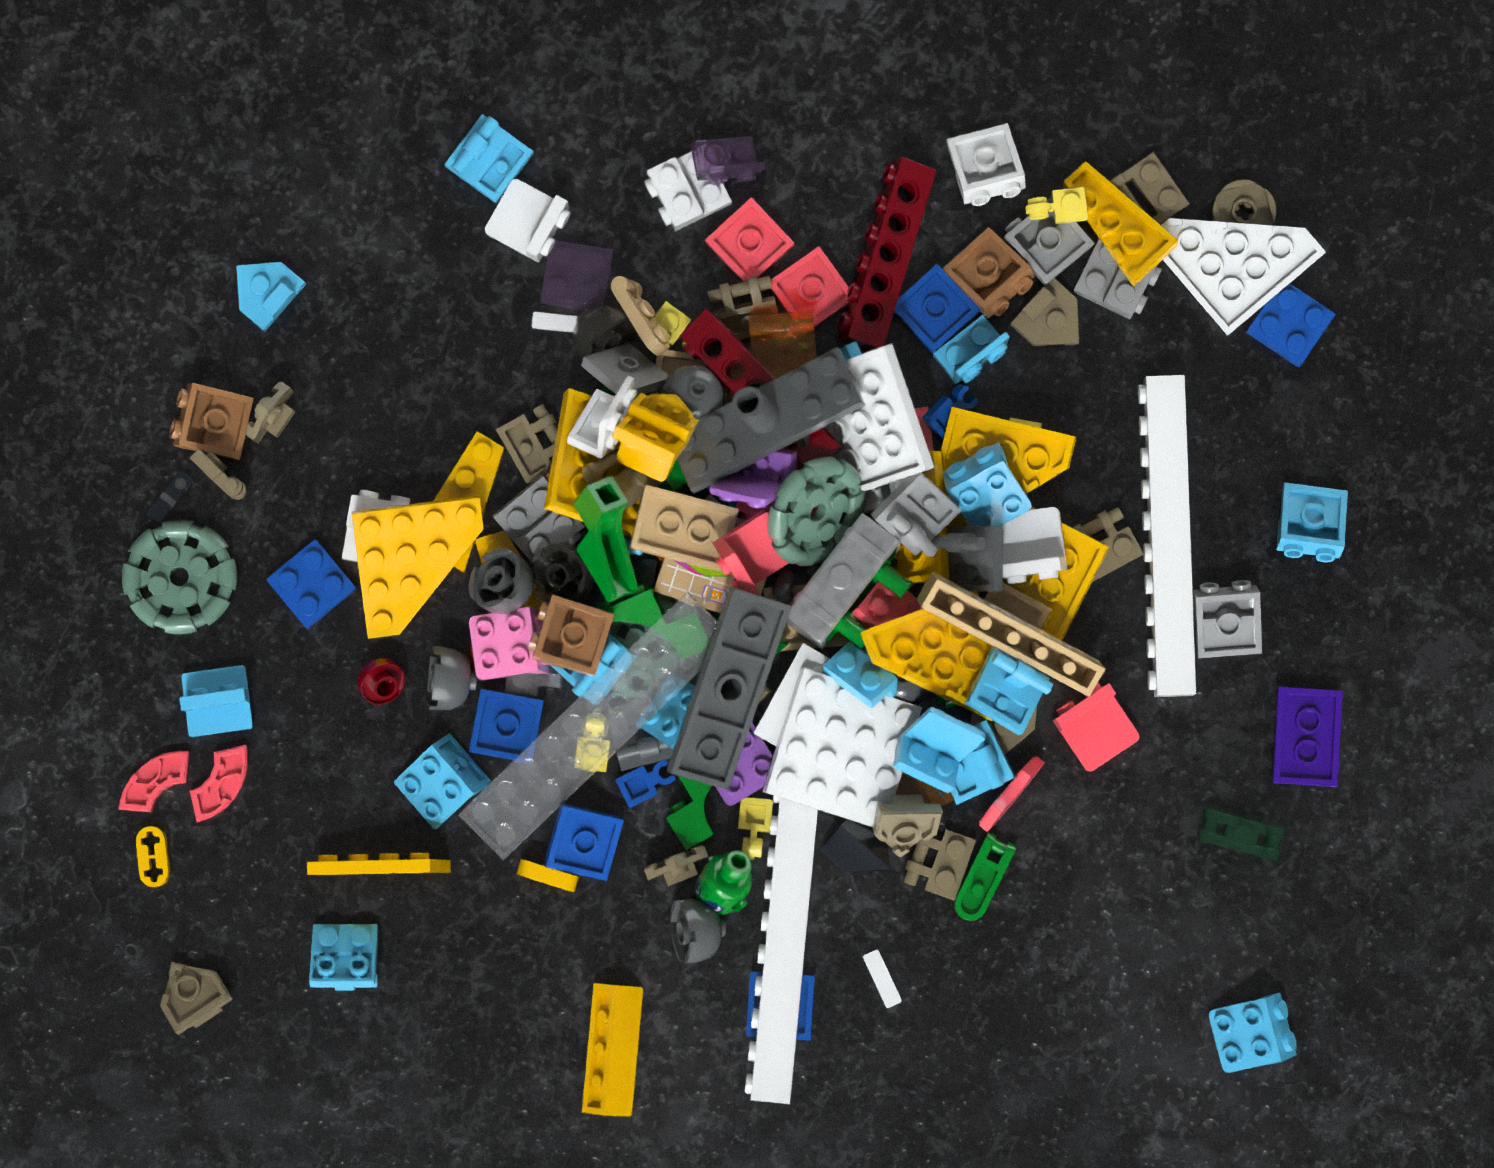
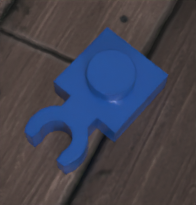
M963 384L957 385L952 392L951 399L942 396L922 417L939 440H944L951 407L969 410L978 403L977 397L969 396L965 401L963 400L964 394L969 390L968 386Z
M667 760L659 761L650 773H647L643 765L615 780L629 809L658 795L654 787L655 785H669L675 781L674 775L667 779L659 775V770L668 765Z

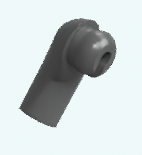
M785 565L774 572L776 580L772 593L773 596H776L777 601L789 603L794 596L791 590L795 586L796 578L793 572Z

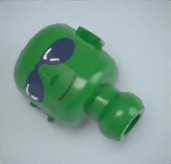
M736 850L730 851L727 854L709 857L707 859L709 862L705 864L695 883L696 898L713 908L718 915L740 911L747 905L745 898L753 884L750 858L745 853Z

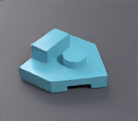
M282 262L236 266L239 310L264 332L306 285L300 277Z

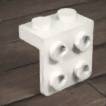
M514 179L509 184L485 227L486 234L539 263L543 255L547 257L555 243L553 236L558 227L563 229L570 217L571 212L568 211V201L558 195L552 198L530 185Z
M627 376L615 397L596 389L568 435L567 443L601 459L608 448L613 450L618 440L612 438L615 428L627 415L630 404L635 400L637 390L633 389L635 378Z
M1056 507L1029 510L1001 525L1002 577L1007 579L1008 584L1027 582L1026 576L1035 574L1039 575V580L1057 578L1058 571L1068 570L1060 511Z

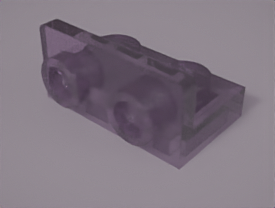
M752 136L700 140L690 144L697 181L709 180V183L714 185L725 183L728 181V178H737L738 182H746L756 179V174L766 169L765 162L757 163Z

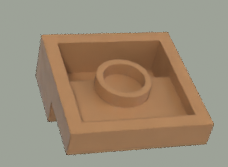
M989 227L943 268L946 274L970 298L987 319L993 314L996 316L1002 315L1009 307V300L1017 293L1019 295L1025 294L1033 284L1032 279L1035 277L1031 266Z
M196 383L187 384L186 389L181 388L177 396L176 406L181 408L179 420L174 419L170 428L169 437L174 439L173 446L192 451L200 449L203 453L211 451L217 456L240 460L245 430L248 425L254 398Z
M552 595L549 603L542 602L537 619L543 621L540 633L533 631L528 650L533 652L531 659L560 669L566 668L595 677L614 614Z

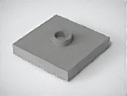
M630 343L584 356L581 365L614 394L618 393L627 376L635 378L633 389L637 390L636 397L640 393L647 394L662 389L669 376Z

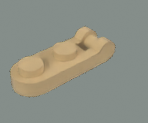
M615 277L611 282L613 294L647 348L655 355L660 356L670 347L668 342L670 340L669 333L663 326L657 324L653 317L655 315L654 309L646 300L641 298L642 286L625 277Z

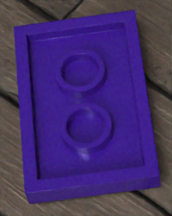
M1277 687L1272 783L1338 787L1343 691Z

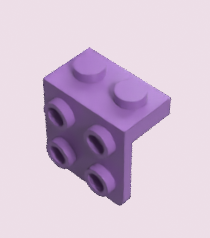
M782 448L710 485V493L718 495L724 501L739 500L748 502L750 507L764 508L777 499L775 494L788 475L796 470L797 451Z
M751 723L729 790L716 787L724 802L729 806L738 803L765 785L775 751L770 753L764 743L766 740L754 734L759 723L756 725Z

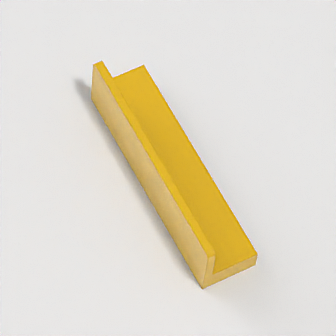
M602 983L593 984L582 1104L583 1113L604 1116L632 1115L643 998L642 987Z

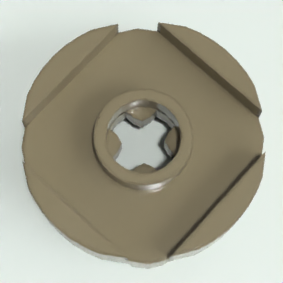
M1237 180L1226 185L1215 197L1211 211L1212 221L1272 225L1276 218V204L1271 193L1257 185L1256 182ZM1240 204H1244L1246 209L1251 208L1252 214L1248 215V220H1242L1241 217L1236 216L1235 212L1239 210Z

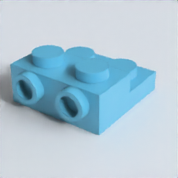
M1284 482L1276 550L1284 551V555L1290 558H1299L1303 554L1316 555V559L1321 562H1332L1335 558L1340 559L1345 547L1348 491Z

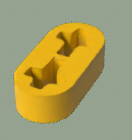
M148 826L140 830L136 836L139 876L145 885L160 887L170 877L167 837L162 829ZM151 831H153L155 837L160 838V843L154 845L155 855H151L150 846L143 843V839L148 838ZM154 858L156 860V867L163 870V875L158 876L157 882H154L152 877H147L146 874L148 870L152 869L151 859Z
M520 859L516 872L517 875L571 892L575 891L579 879L578 876L547 868L524 859Z

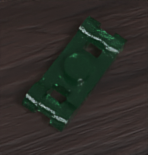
M1205 809L1203 819H1206L1203 831H1199L1197 840L1270 860H1279L1280 851L1277 850L1280 839H1284L1285 829ZM1218 823L1226 825L1224 836L1215 834ZM1259 834L1268 836L1265 847L1256 845Z

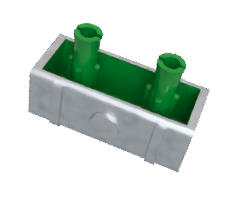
M861 513L851 528L848 527L844 537L803 590L794 597V601L790 605L792 608L786 624L821 650L824 649L838 631L862 649L865 644L860 633L867 629L851 617V612L877 581L898 595L900 599L913 583L889 566L891 560L900 550V541L868 516Z

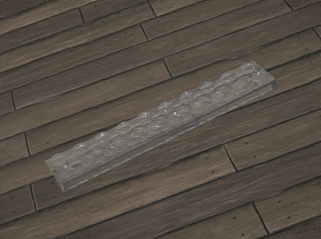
M687 591L458 815L505 860L561 803H564L702 669L718 621Z

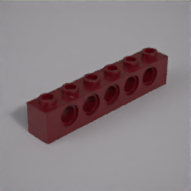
M904 157L893 160L886 166L882 177L883 181H885L882 193L878 194L873 209L876 211L874 221L869 224L865 232L864 239L867 241L865 251L859 255L855 269L858 271L855 282L850 285L846 299L849 301L846 313L844 312L838 322L837 329L840 331L839 341L847 344L857 342L859 348L869 352L884 346L935 177V169ZM899 187L903 188L906 192L907 198L905 202L898 196ZM890 216L897 221L898 228L896 232L889 226ZM881 246L885 247L889 253L887 262L880 256ZM872 276L879 280L880 288L878 292L871 286ZM863 306L870 310L871 318L869 322L862 317L861 311Z
M705 309L679 335L686 342L682 346L683 349L695 360L700 357L707 364L706 368L713 371L729 387L726 393L732 400L734 395L744 387L756 388L777 379L738 337L708 309ZM715 341H721V353L718 356L711 357L709 353L710 345ZM742 363L744 373L739 379L734 380L731 377V369L735 364ZM825 427L809 434L810 441L805 447L799 448L796 441L786 446L789 450L797 451L796 466L799 469H802L804 463L819 457H835L844 448Z

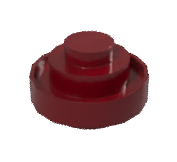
M384 658L371 661L364 666L357 680L359 692L367 702L373 705H383L393 701L399 696L405 684L404 673L397 663Z

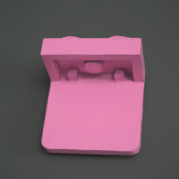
M525 607L508 614L489 613L470 618V635L475 671L478 679L488 680L524 673L542 674L549 672L548 664L532 660L533 652L528 650L533 631L540 633L543 621L537 619L540 609Z

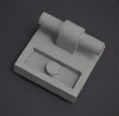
M920 472L908 476L871 515L913 554L917 555L920 551H923L928 557H932L936 554L938 548L931 540L962 510Z

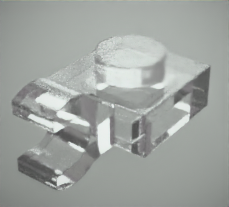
M524 673L506 676L505 693L538 696L539 687L561 688L562 676L551 673Z

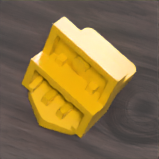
M640 393L630 404L627 415L616 426L612 438L621 442L616 458L621 464L657 481H664L670 474L677 457L687 447L699 420L694 418L690 409L678 395L651 394L647 396Z

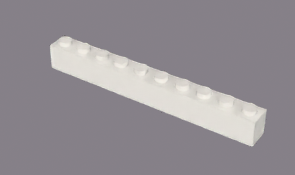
M1185 375L1146 376L1143 380V385H1138V403L1144 404V416L1139 417V434L1145 435V448H1140L1141 467H1146V480L1141 481L1142 499H1147L1148 510L1142 513L1143 530H1148L1149 543H1144L1143 557L1144 562H1149L1150 575H1145L1144 587L1145 594H1150L1151 607H1146L1145 616L1146 626H1152V639H1147V657L1153 658V671H1148V689L1154 690V697L1193 696L1196 694Z
M774 796L773 803H779L778 816L772 815L770 835H776L775 848L769 847L767 867H773L772 880L766 879L764 899H770L769 912L762 913L761 931H767L766 944H759L758 963L764 964L763 977L756 976L755 996H761L760 1009L753 1008L751 1028H757V1040L750 1041L748 1056L749 1061H754L753 1074H747L745 1093L751 1094V1101L790 1104L818 810Z

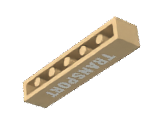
M933 571L916 599L921 608L1090 697L1105 671L1104 666L1099 660Z

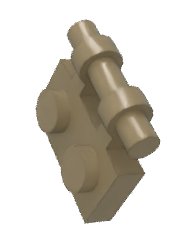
M756 276L747 278L746 282L730 286L728 283L719 285L718 289L707 291L710 303L723 300L724 308L712 312L738 339L782 329L774 296L762 298L760 293L762 290L772 288L769 276L758 279ZM751 294L752 301L738 305L733 304L732 298Z
M544 404L533 409L538 419L530 425L523 414L496 429L527 486L540 475L545 477L551 469L552 463L549 459L553 458L557 427L555 425L557 420L553 414L548 413ZM541 431H545L552 446L543 449L536 436Z
M198 449L190 457L231 498L239 500L245 497L247 493L245 484L237 477H228L224 473L228 467L211 451L205 455Z
M1118 507L1109 512H1106V510L1096 515V519L1083 526L1078 524L1073 527L1088 536L1103 529L1108 537L1100 541L1110 548L1092 582L1144 555L1129 526L1119 532L1116 531L1114 523L1124 518Z
M945 829L941 841L933 837L926 842L922 839L916 844L911 861L907 860L905 866L907 873L903 882L916 886L919 875L928 878L924 888L925 891L955 901L976 840ZM929 848L937 850L932 868L923 865Z

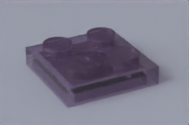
M555 240L547 258L540 300L541 304L603 314L614 251L612 249Z

